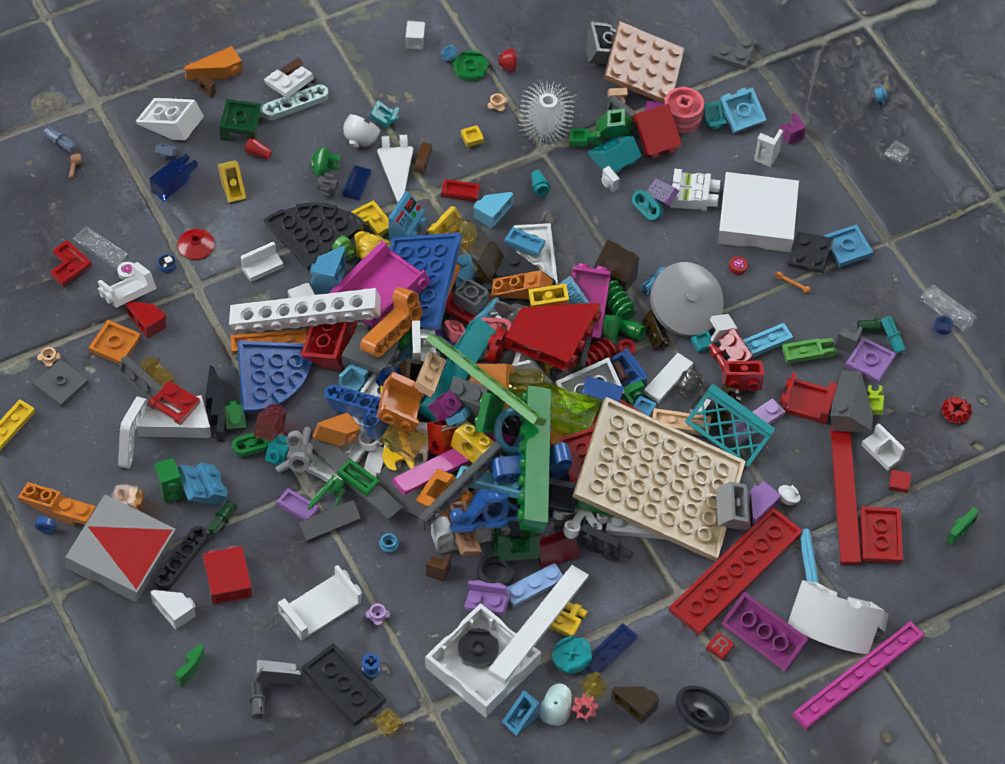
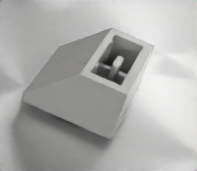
M730 481L717 487L718 526L748 531L752 526L750 493L747 485Z

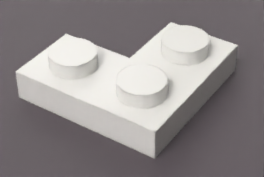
M301 66L289 76L276 70L265 78L264 81L267 86L288 98L312 81L314 76L313 73Z

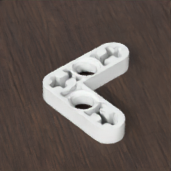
M136 397L122 420L119 439V467L129 469L131 466L135 429L147 408V399Z

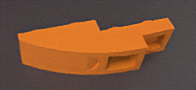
M27 482L18 496L19 500L37 511L73 526L76 523L86 525L96 509L94 505L64 497L60 491Z

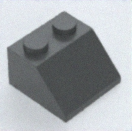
M453 377L450 390L462 404L459 409L468 406L471 412L466 420L475 423V419L480 411L479 402L484 392H493L483 384L461 377Z

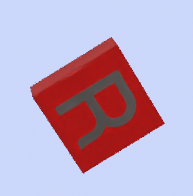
M718 632L706 646V649L720 660H723L734 648L735 643Z

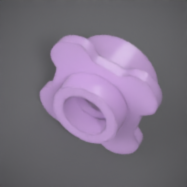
M376 603L366 612V617L373 620L374 624L379 626L385 618L390 617V612L380 603Z

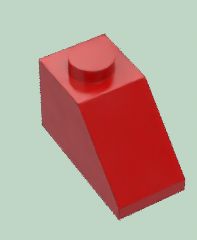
M133 301L125 303L126 314L147 339L166 328V314L162 309L159 310L155 304Z

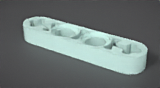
M316 85L296 92L288 98L282 97L268 102L263 106V117L272 121L323 103L328 99V88L324 85ZM302 97H306L309 100L306 102H301L299 99ZM290 103L292 104V106L290 108L283 107V104Z

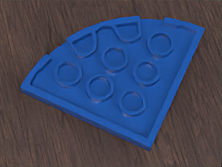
M238 341L242 413H255L272 409L287 401L300 389L312 362L301 357L304 343Z

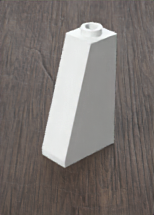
M196 396L200 398V404L182 425H178L174 422V419L159 410L147 407L144 416L136 428L138 437L210 438V425L202 396ZM164 403V405L176 411L177 413L181 412L176 408L170 406L169 404Z

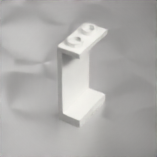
M337 565L335 566L334 576L291 603H288L284 598L278 602V609L281 616L300 640L303 641L361 604L362 591L357 584L354 585L351 582L347 571H342Z

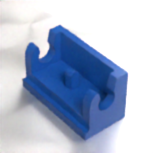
M627 348L611 358L613 361L612 365L620 362L628 376V379L621 383L623 387L639 380L642 381L644 387L647 386L648 375Z

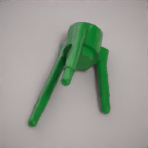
M332 475L325 486L310 500L311 504L307 509L310 510L326 492L333 496L336 493L338 494L333 508L337 507L343 494L346 492L343 489L345 483Z

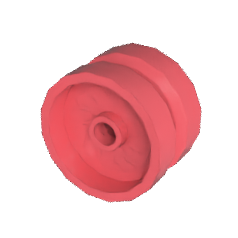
M679 87L671 90L666 95L664 105L669 103L678 133H691L701 125L704 108L703 97L698 91L688 87Z

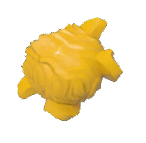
M360 231L354 236L355 254L361 260L381 241H384L389 248L391 245V241L369 232L366 233L365 231Z

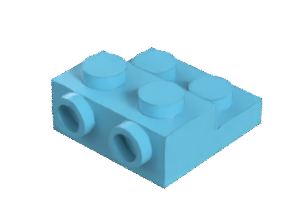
M742 88L736 94L731 95L728 93L720 97L723 117L728 120L733 133L766 122L767 119L753 88L748 90Z

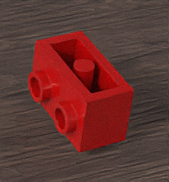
M724 361L722 371L723 384L739 391H762L764 380L762 361Z

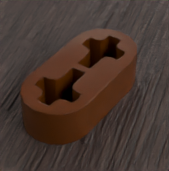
M422 142L415 163V172L425 173L432 151V144Z

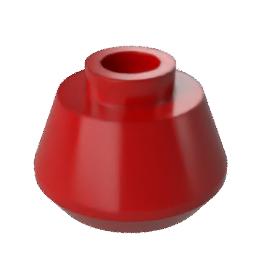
M510 48L502 51V55H498V66H502L503 70L513 73L517 67L516 50Z

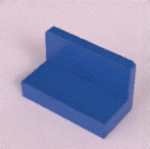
M587 376L581 395L603 401L608 397L620 402L624 387Z

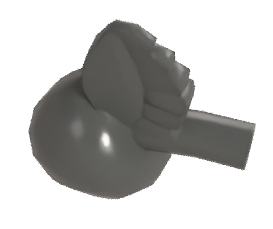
M497 301L495 303V311H490V317L495 318L499 315L513 323L520 309L526 306L521 304L509 305Z

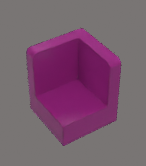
M797 113L792 114L790 123L779 127V130H783L782 136L788 145L805 137L806 126Z

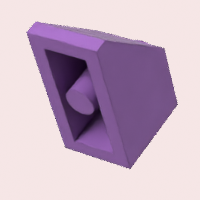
M764 481L759 486L755 485L750 491L751 526L755 525L772 507L776 509L780 505L782 495Z

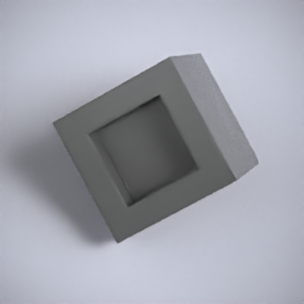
M859 326L856 333L843 329L838 335L836 347L853 353L860 341L863 328Z

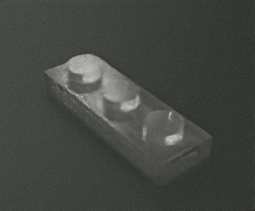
M87 226L74 237L76 244L116 270L121 263L129 258L127 252Z
M935 285L929 287L921 295L920 300L964 332L976 321V315Z

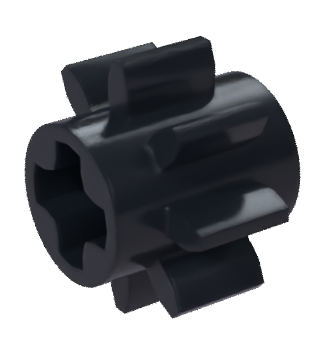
M510 415L504 420L502 431L506 435L508 434L509 437L511 435L516 437L520 433L523 421L516 415Z

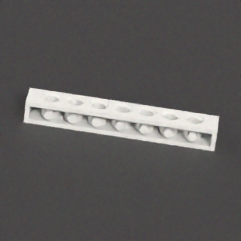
M372 288L236 304L230 307L229 326L235 334H245L267 330L299 328L302 326H317L319 324L353 322L363 319L371 320L373 318H380L381 297L377 289Z

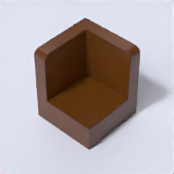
M447 553L445 559L432 555L431 560L426 563L425 576L444 582L451 567V554Z

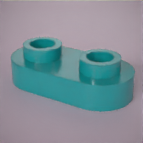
M637 190L633 194V205L647 219L659 220L662 217V205L648 191Z

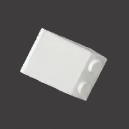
M154 98L136 120V123L167 138L186 140L194 128L198 126L204 115L195 100Z

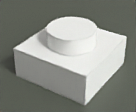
M609 166L604 168L601 178L603 185L608 187L611 192L618 190L619 177Z

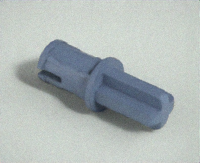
M47 127L44 130V137L53 141L56 146H61L69 152H73L76 148L75 142L67 138L64 133H59L52 127Z

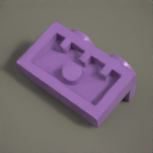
M481 580L468 581L469 593L464 606L466 611L472 612L481 603L496 616L505 615L510 598L506 585L501 583H485Z

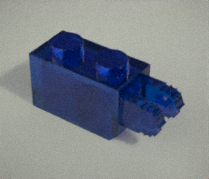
M187 153L183 154L180 158L175 157L149 178L151 192L162 201L167 200L190 179L189 174L198 167V162L195 159L189 162L190 156Z

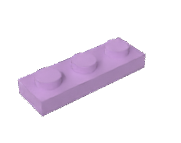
M772 398L754 410L753 413L771 425L784 416L785 411ZM744 422L735 423L736 433L748 432L747 425ZM733 425L729 427L728 432L730 434H734ZM748 435L737 436L738 443L741 445L749 440Z

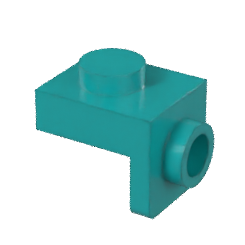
M377 101L368 117L387 128L391 123L394 124L399 117L397 113L400 108L396 106L392 110Z
M721 101L704 104L703 114L706 126L717 129L721 128L722 124L727 123V120L723 117Z
M277 435L268 444L266 461L275 465L285 462L286 455L290 451L287 444V436Z

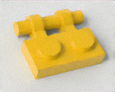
M569 602L564 609L570 611V613L562 611L549 628L567 637L575 636L582 623V619L577 618V616L585 618L588 611L581 608L582 606L577 603L574 605Z

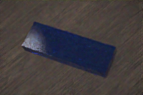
M622 623L593 651L592 660L586 669L597 678L637 639L638 635Z

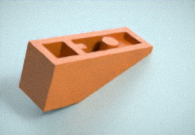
M230 46L184 66L185 79L197 80V77L201 74L209 79H227L243 72L242 60L233 47Z

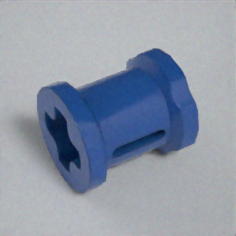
M375 653L366 654L362 658V672L369 679L376 678L381 671L380 658Z

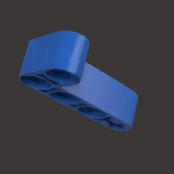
M330 385L325 389L324 395L329 407L332 410L362 418L369 438H380L390 424L376 418L380 397L339 385Z
M558 443L552 446L549 452V478L560 479L568 474L573 461L567 443ZM522 455L493 459L490 465L494 481L497 483L518 481L521 475V470L518 469Z

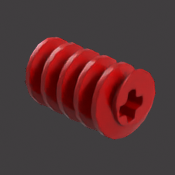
M603 338L600 342L597 341L594 345H590L585 368L608 357L612 361L611 355L618 354L614 344L607 338Z

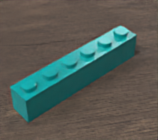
M477 317L470 321L454 347L476 364L484 356V349L488 347L489 338L491 335H494L496 330L480 317ZM447 357L435 392L431 397L426 394L422 397L418 411L431 422L437 421L427 406L439 395L450 390L453 377L466 379L470 374Z

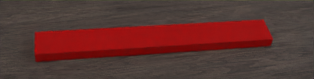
M830 427L840 565H860L861 555L851 434L848 431H832V427Z

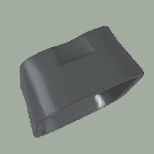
M465 279L462 285L455 290L453 296V303L473 315L479 314L490 301L488 290L471 279Z

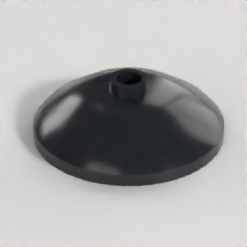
M695 685L683 687L678 692L676 707L681 717L691 727L706 734H722L729 730L733 723L732 711L728 704L715 692Z

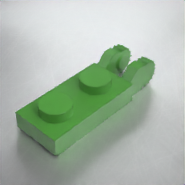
M818 338L782 345L786 364L823 357L830 358L837 355L836 348H827L834 345L832 338Z

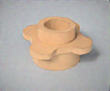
M502 94L492 95L488 108L500 112L504 111V105L508 101L507 98Z
M52 347L42 349L41 354L37 356L38 361L45 363L46 367L53 366V363L61 358L60 354L56 353Z

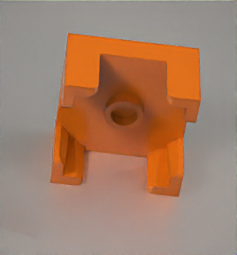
M437 468L415 501L426 510L456 478L452 474ZM466 490L458 499L468 503L474 495ZM447 510L440 517H447L449 520Z

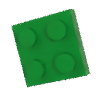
M484 392L479 402V415L475 419V431L494 434L496 418L503 411L505 402L494 393Z

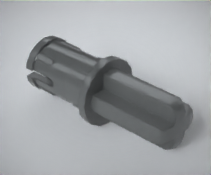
M254 680L252 682V696L250 697L252 718L262 720L265 718L264 703L266 702L264 684Z

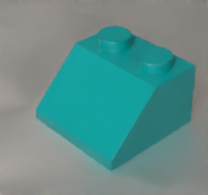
M631 136L613 137L588 152V155L602 170L609 166L615 174L620 172L625 165L629 166L636 163V159L641 157L635 139Z

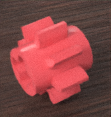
M583 693L582 698H575L574 702L577 705L572 707V711H577V719L582 717L587 721L590 715L595 717L596 712L594 710L598 709V704L593 703L594 696L587 697Z

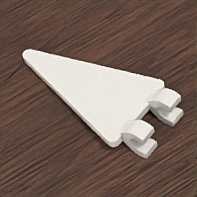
M400 135V147L390 148L389 136H382V148H379L377 153L398 203L406 189L413 147H408L407 135Z

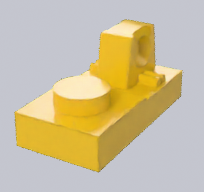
M451 206L426 231L428 235L452 233L463 220L457 208Z

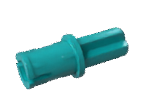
M892 317L883 318L881 322L888 335L886 338L890 340L895 353L898 354L906 350L900 337L901 332L897 330Z

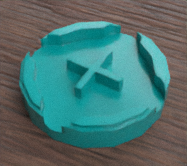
M568 636L555 644L552 659L559 671L577 673L584 670L590 664L593 652L589 642L584 638Z

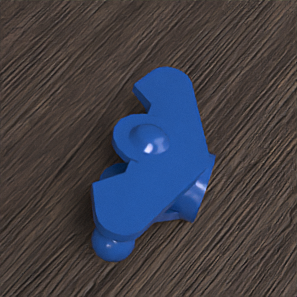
M482 489L474 495L472 503L465 512L458 508L452 510L450 519L453 524L449 526V530L452 532H468L480 527H505L509 522L517 521V513L520 508L507 501V493Z

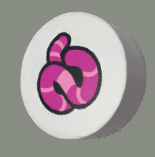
M123 262L118 266L117 271L120 279L125 280L134 275L131 267L132 262Z

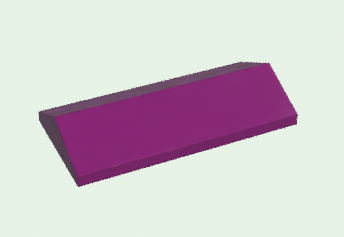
M745 591L721 622V625L785 672L800 656L809 638Z

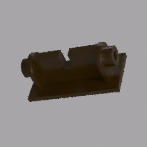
M649 310L642 323L646 327V333L652 349L656 351L658 346L666 348L669 346L670 340L666 331H660L664 329V326L661 325L652 310Z

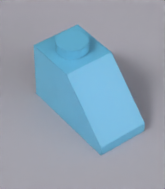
M513 193L485 195L473 207L474 219L493 228L513 205Z

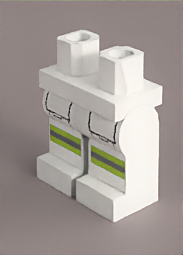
M682 169L674 170L672 186L678 189L679 193L670 204V207L701 209V211H707V206L717 207L719 195L709 194V192L719 193L720 180L711 179V174L707 173L705 175L701 173L689 174L682 173Z

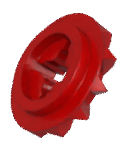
M951 396L944 401L941 408L943 416L948 421L956 424L968 421L973 412L971 404L967 402V399H961L959 396L956 398ZM958 406H961L960 410H957L953 413L954 407L957 408Z

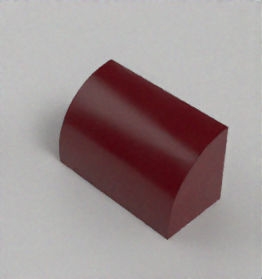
M563 530L540 537L538 562L542 569L553 563L560 564L579 557L576 537L573 539L567 538Z

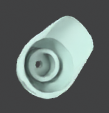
M555 684L548 690L539 710V716L543 722L556 726H561L567 722L571 713L572 694L566 685Z

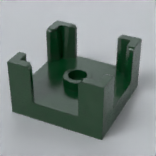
M226 99L219 125L220 140L229 141V133L246 135L247 141L249 138L258 139L257 127L263 120L262 103Z
M491 528V547L500 561L538 559L540 535L538 533L532 535V531L520 530V536L503 537L501 536V528Z

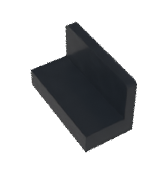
M549 478L548 509L573 514L577 499L573 497L577 483Z

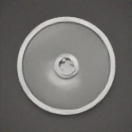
M690 262L672 264L659 273L652 284L650 293L652 310L661 325L674 334L684 337L702 334L713 327L710 321L711 316L722 314L724 300L721 287L716 278L700 265Z

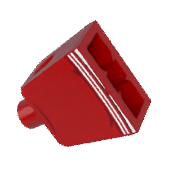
M446 420L427 422L429 452L441 455L453 449L450 446L455 430L461 425L456 426L454 424L448 426Z

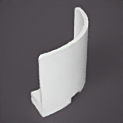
M802 581L788 624L802 634L819 642L851 652L868 654L884 610L873 602L849 596L847 600L837 597L838 592L818 582Z

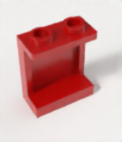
M669 103L631 116L632 122L637 124L646 153H644V157L650 156L653 159L661 156L660 152L672 153L677 151L678 146L682 145Z
M793 372L792 377L787 378L784 389H787V393H782L780 400L785 413L826 425L838 384L830 382L829 388L796 379L797 373Z
M232 546L219 551L212 550L203 554L213 605L252 597V588L242 546Z

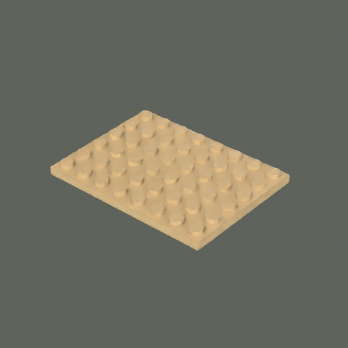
M606 397L602 403L573 497L716 561L719 557L727 528L718 526L716 488L730 481L739 483L745 460Z

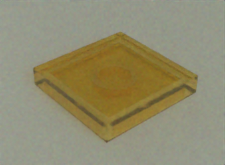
M390 424L379 442L410 462H413L428 437L416 429L409 433Z

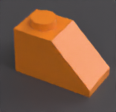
M345 413L317 423L312 436L314 439L342 447L354 444L358 440L361 427L349 413Z

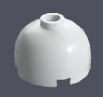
M350 114L344 123V135L349 140V145L355 148L372 145L378 138L380 129L372 122L368 124L364 122V118Z

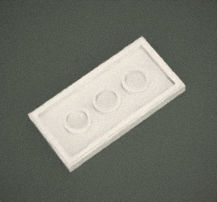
M551 224L515 225L514 228L546 240V245L538 258L517 249L516 252L556 280L555 285H558Z

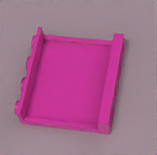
M381 241L329 293L376 288L381 297L380 318L360 320L373 329L395 308L392 295L397 287H403L419 294L427 287L431 280L424 270L420 272L392 252L384 241Z

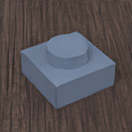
M160 143L156 145L155 152L160 153L161 157L171 158V156L177 155L178 147Z

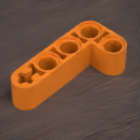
M397 287L394 290L392 299L395 308L363 337L360 343L361 351L375 357H381L412 328V321L420 320L422 308L416 292L403 287Z

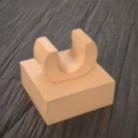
M627 88L609 89L607 91L608 98L614 95L625 104L624 97L627 96Z

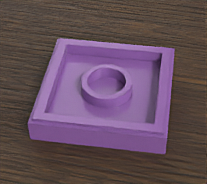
M862 337L845 363V367L851 371H861L863 377L879 384L894 361L896 353Z

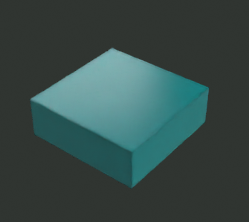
M709 331L690 336V340L698 353L710 350L709 345L712 344V341L710 340L711 335Z

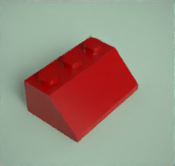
M358 320L310 326L301 357L325 369L343 370L342 354L355 333Z

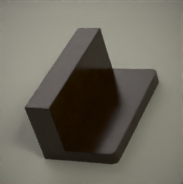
M494 240L488 243L476 263L478 269L472 278L476 283L490 281L504 258V254Z

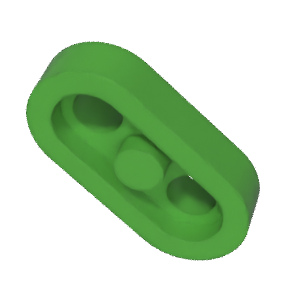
M341 236L334 242L332 250L341 246L345 247L346 261H351L356 255V248L346 236Z

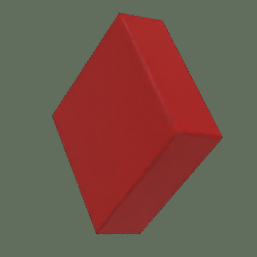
M891 470L888 490L908 493L911 473Z

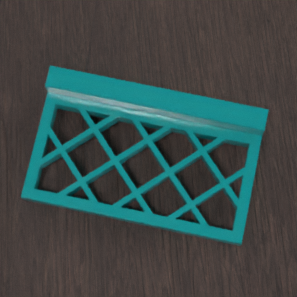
M714 384L709 387L706 394L685 421L687 425L723 451L738 458H741L740 449L750 448L752 456L748 461H745L744 465L747 468L775 432L774 427ZM708 397L715 401L716 409L705 411L704 402ZM727 410L730 412L732 420L721 422L719 411ZM717 412L718 423L707 424L706 413ZM703 414L705 425L697 426L691 420L695 415ZM744 422L747 425L748 432L736 433L735 423ZM732 423L734 434L723 435L721 425ZM719 425L720 436H710L708 427ZM759 433L765 437L760 444L752 445L751 434ZM748 435L750 445L739 447L737 436ZM735 437L736 447L727 448L724 446L723 438Z

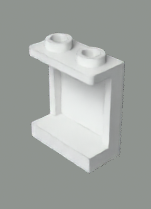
M138 262L131 265L134 275L109 287L105 282L99 280L98 292L101 298H105L108 303L117 308L157 289L151 272Z

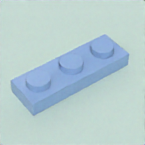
M553 563L508 586L510 594L509 603L515 608L554 588L563 577V574L557 565Z

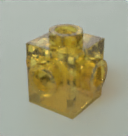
M458 218L446 227L448 233H460L462 235L460 247L464 249L478 240L476 226L464 219Z

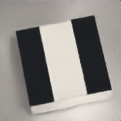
M699 395L690 408L691 413L703 396ZM706 399L704 402L705 411L714 409L715 402Z

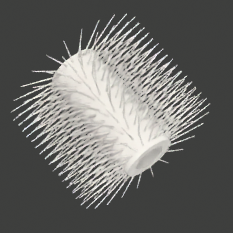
M553 85L550 93L548 92V87L546 90L542 87V90L545 92L542 93L540 91L542 95L539 96L528 92L535 97H528L533 101H525L531 105H520L530 110H520L529 114H520L519 116H525L530 119H519V121H531V123L525 124V126H530L532 123L535 124L527 128V130L535 128L530 131L533 133L537 129L536 133L539 132L541 134L540 142L543 133L545 139L549 138L550 136L548 135L550 134L553 136L551 133L553 128L556 131L558 127L561 130L570 132V130H566L561 126L571 127L572 125H566L562 122H573L563 117L568 116L564 112L574 111H568L564 108H575V106H564L563 104L568 103V101H561L558 98L562 95L557 97V94L554 95L552 93Z

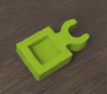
M869 385L868 399L872 414L883 415L885 400L882 385H879L877 391H873L872 385Z

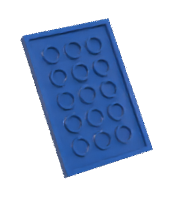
M460 233L392 237L390 250L420 272L424 270L431 280L427 287L418 294L422 308V316L419 320L420 329L440 330L463 238Z

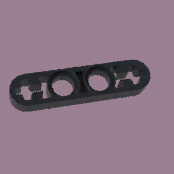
M193 527L155 576V582L159 590L167 591L171 589L207 543L208 534L204 527ZM200 534H202V537H198V538L195 540V535H200ZM186 547L193 549L190 554H183L182 550ZM174 562L181 563L179 569H172L170 566ZM168 576V582L164 581L161 583V579L165 580Z

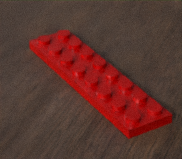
M772 507L670 605L668 611L697 635H700L800 537L803 530Z

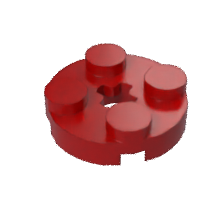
M498 326L495 335L490 336L487 346H490V349L485 354V362L490 364L499 363L503 356L500 354L503 349H506L505 336L508 330Z

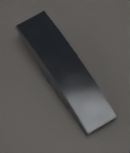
M210 365L205 396L206 408H211L212 425H217V442H225L226 417L224 397L214 366Z

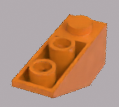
M542 270L493 279L491 296L529 300L528 289L552 286L553 280Z

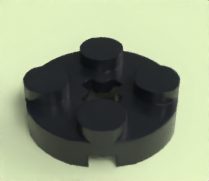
M471 629L459 639L458 654L465 666L473 668L489 667L498 656V640L486 629ZM476 645H480L484 649L477 652L473 648H476Z

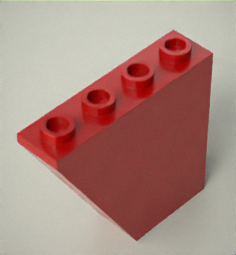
M583 303L521 308L505 336V348L568 373L571 366H575L579 351L582 352L584 350L586 338L591 337L594 330L593 325L595 322L598 323L601 318L600 304Z

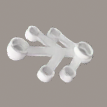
M575 507L573 514L576 515L573 520L565 523L563 532L570 539L578 536L581 528L580 523L584 516L590 526L601 531V524L607 522L608 515L597 513L595 518L592 512L576 509ZM554 510L553 517L557 520H563L565 515L572 513Z

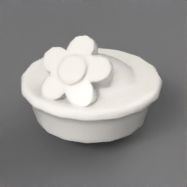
M782 485L778 489V493L782 495L780 501L786 505H794L801 499L798 490L793 485Z

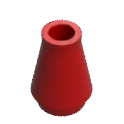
M249 138L244 149L245 152H248V155L269 160L273 150L266 147L256 138Z

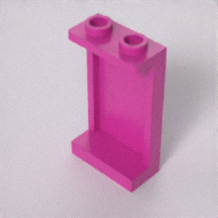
M578 263L577 266H573L572 278L590 303L600 304L602 315L599 322H595L593 325L594 330L591 338L593 340H600L611 271H607L608 268L597 266L594 269L589 268L587 264Z

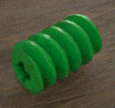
M617 280L609 282L606 305L613 316H620V319L629 320L636 313L633 309L635 305L633 302H630L631 299L627 297V293L623 291L622 286H619V282Z

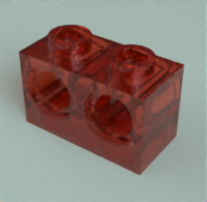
M269 404L258 414L254 436L273 441L284 430L288 409L282 408L279 404Z

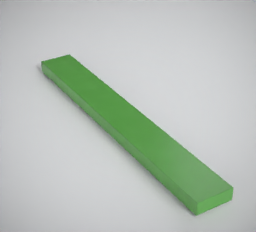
M428 335L426 338L428 342L532 424L538 426L545 425L546 419L446 340L438 335Z

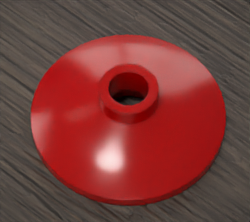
M191 229L184 232L177 242L179 253L190 260H201L208 257L213 252L215 246L213 236L202 229Z

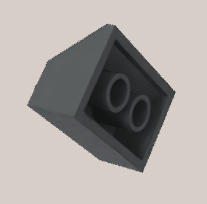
M398 461L395 464L397 470H391L385 465L379 476V485L403 507V512L418 518L425 509L415 499L425 486L404 496L392 481L394 477L410 470L409 466L404 461Z

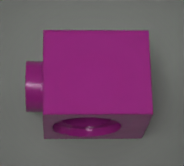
M450 390L439 395L427 407L436 419L441 421L450 417L462 404Z

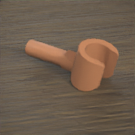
M72 154L70 157L71 169L69 178L71 179L73 178L76 165L82 164L81 154Z

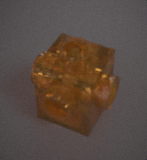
M124 483V485L116 484L115 491L112 492L111 497L141 512L145 493L133 484Z

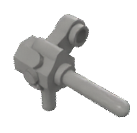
M305 427L302 434L297 430L288 434L287 444L290 449L287 455L288 460L276 467L278 473H282L288 468H291L293 472L302 473L312 464L314 454H312L313 444L308 443L311 433L309 427Z

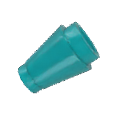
M540 170L533 171L531 178L534 194L539 197L546 196L550 192V184Z

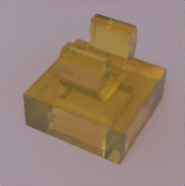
M596 671L591 675L588 674L583 682H579L587 697L594 696V699L607 689L601 674Z
M390 707L374 718V724L386 737L403 725V721Z

